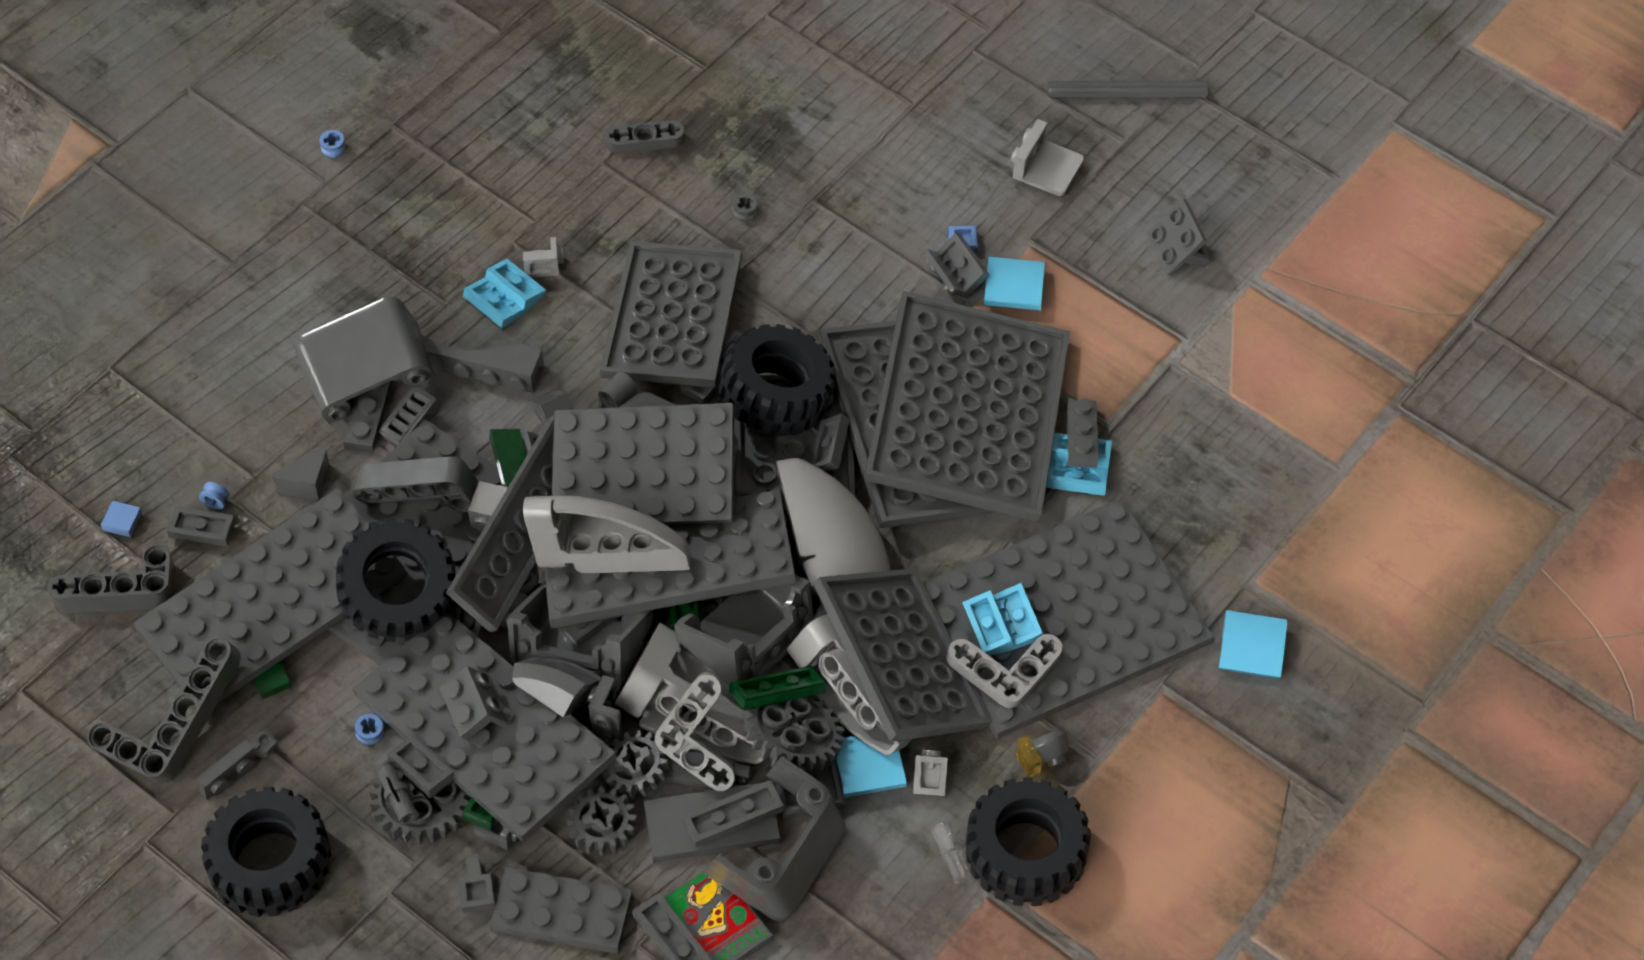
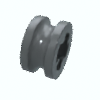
M742 194L733 200V214L738 220L750 221L757 216L758 201L754 196ZM746 205V208L750 206V209H745V207L741 209V206Z

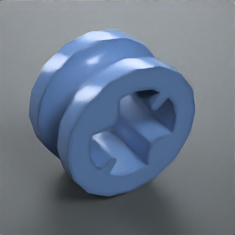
M329 130L320 136L319 142L322 153L325 156L335 158L345 152V139L340 131ZM335 142V145L330 146V143Z
M214 482L205 483L204 491L199 494V500L211 509H223L224 501L229 498V491L220 484Z
M374 714L360 716L355 723L357 740L365 745L378 743L384 734L381 718ZM367 725L369 728V725H375L374 733L369 731L370 734L364 733V726Z

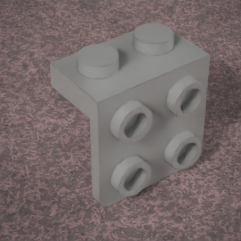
M1037 119L1032 129L1028 127L1025 131L1021 147H1016L1012 154L1011 162L1014 163L1012 178L1054 195L1063 196L1082 166L1084 156L1046 141L1047 122Z

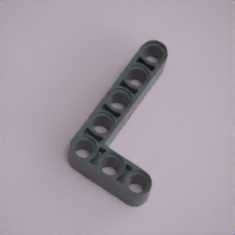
M221 637L213 638L206 643L149 744L108 723L100 722L93 725L88 732L87 741L89 745L107 757L158 783L164 784L172 781L239 666L241 660L239 650ZM227 649L226 656L218 661V654L222 650ZM211 676L210 684L206 688H202L205 678ZM195 704L193 714L186 717V711L189 706ZM179 732L178 741L170 745V739L173 734ZM111 733L110 741L103 746V738ZM137 747L136 755L128 759L129 751ZM163 760L162 769L154 773L157 762Z

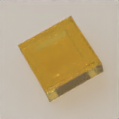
M1028 735L1019 738L1015 755L1026 776L1037 777L1040 775L1042 760Z

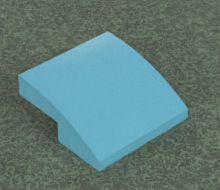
M988 257L987 271L990 275L986 278L984 305L1041 311L1045 262Z
M505 259L487 268L485 278L465 287L463 297L500 328H503L532 308L545 295L546 289L509 259Z
M1054 433L1046 488L1105 496L1112 441L1098 439L1097 468L1067 466V434Z
M1021 583L994 595L989 590L962 602L981 649L987 655L1003 653L1030 645L1041 635H1044Z
M1226 610L1218 669L1280 679L1287 620Z
M857 736L844 737L837 758H835L844 798L906 787L907 782L899 750L890 755H885L863 742Z

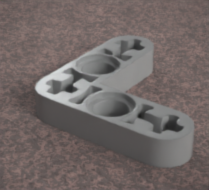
M1041 635L1009 671L966 639L953 641L948 648L946 659L955 671L997 703L1006 708H1014L1023 702L1058 662L1062 653V643L1054 635ZM1051 646L1053 651L1048 652L1041 661L1039 657L1042 649ZM965 651L967 653L966 657H961L960 659L955 657L957 652ZM977 659V661L975 662L973 668L970 669V668H969L970 663L973 664L974 660ZM1032 665L1038 673L1035 677H1027L1021 672V667ZM982 667H988L993 671L994 677L989 680L982 679L978 675L977 670ZM999 678H1002L1001 684L999 683L997 688H995L994 686L997 684ZM1014 688L1016 690L1015 695L1011 694L1009 697L1005 695L1006 690Z
M704 672L696 677L660 725L655 734V743L660 751L716 791H724L729 789L735 780L734 767L691 734L722 691L721 679L712 672ZM711 680L714 682L713 689L716 692L714 694L712 692L706 693L701 702L707 703V705L703 707L697 699L689 697V695L693 693L697 697L702 689V685L699 683L701 681L707 683ZM685 704H691L697 709V717L692 721H686L680 716L679 710ZM674 718L680 726L688 730L684 732L680 728L675 735L677 743L670 742L666 745L663 743L664 735L661 733L663 731L665 733L671 732L676 723L670 722V720ZM692 748L701 750L704 754V761L698 765L690 764L686 758L687 751ZM710 758L715 760L711 765L712 768L719 772L723 768L727 770L726 777L729 779L727 782L725 780H721L719 783L714 780L716 774L709 768L706 774L701 772L707 766Z

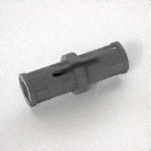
M391 760L384 761L374 769L385 790L383 793L386 802L391 803L399 823L402 825L409 824L419 816L408 795L410 790L407 784L401 781L394 763Z

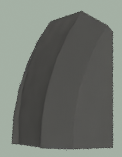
M531 657L514 663L512 681L515 685L562 717H566L579 709L588 708L590 704L588 703L590 691L594 685L598 686L601 680L600 676L579 665L546 657Z

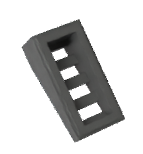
M415 385L378 430V435L396 447L424 419L429 422L439 412L437 399ZM411 410L417 414L416 417L409 412ZM403 419L408 422L409 426L402 423L401 420ZM395 427L403 433L400 436L392 431V429Z

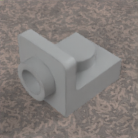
M550 237L551 250L523 252L524 271L531 278L559 275V264H564L563 247H557L556 237Z
M922 750V756H915L913 794L945 796L948 758L941 757V751Z

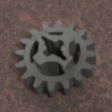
M637 730L634 737H630L628 732L624 733V740L621 742L616 738L613 739L615 747L612 750L616 753L617 759L601 773L611 790L613 788L617 789L619 796L624 795L627 791L630 798H634L638 791L643 796H647V788L649 787L657 790L656 781H665L667 779L663 771L670 769L667 761L670 757L656 746L653 734L649 732L643 737L641 731Z
M600 786L599 793L594 794L591 789H587L588 797L586 798L578 795L576 797L578 806L570 805V816L566 817L567 827H570L568 829L570 838H575L576 847L579 848L585 844L588 854L595 848L598 849L600 856L604 855L607 848L613 854L616 853L617 844L626 847V836L634 837L633 826L637 825L636 815H633L635 813L634 805L628 804L627 795L624 794L618 798L617 789L615 788L607 794L603 786Z

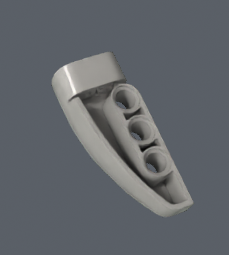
M789 458L776 461L777 475L798 569L802 571V577L810 581L812 602H821L813 585L819 577L891 571L888 555L879 531L864 506L846 487L822 469L803 459Z
M528 496L524 499V520L539 568L567 567L569 563H573L575 570L580 573L690 570L691 554L685 538L667 525L646 514L614 502L581 496Z
M828 614L810 622L789 645L787 652L799 668L813 666L827 683L826 692L815 695L817 701L825 700L823 707L825 709L833 708V717L840 718V723L846 729L877 751L890 755L906 747L912 739L889 741Z
M659 623L614 705L636 718H639L640 715L643 716L639 726L656 734L660 725L696 677L704 672H714L677 641L674 630ZM721 679L722 691L719 697L691 734L720 756L735 759L739 762L761 763L764 760L760 758L763 751L761 749L752 750L754 741H746L745 738L748 732L742 730L745 723L742 721L746 710L740 707L729 693V685ZM711 680L707 683L703 681L699 683L702 685V689L697 697L693 693L689 695V697L697 699L703 707L707 705V703L701 702L706 693L712 692L714 694L716 692L713 689L714 682ZM685 704L679 710L680 716L686 721H692L697 717V709L691 704ZM672 718L670 722L676 723L670 733L663 731L661 734L664 735V739L677 743L675 735L678 730L682 728L686 732L688 729L680 726ZM692 748L693 750L702 752L701 750H699V749H697V748Z

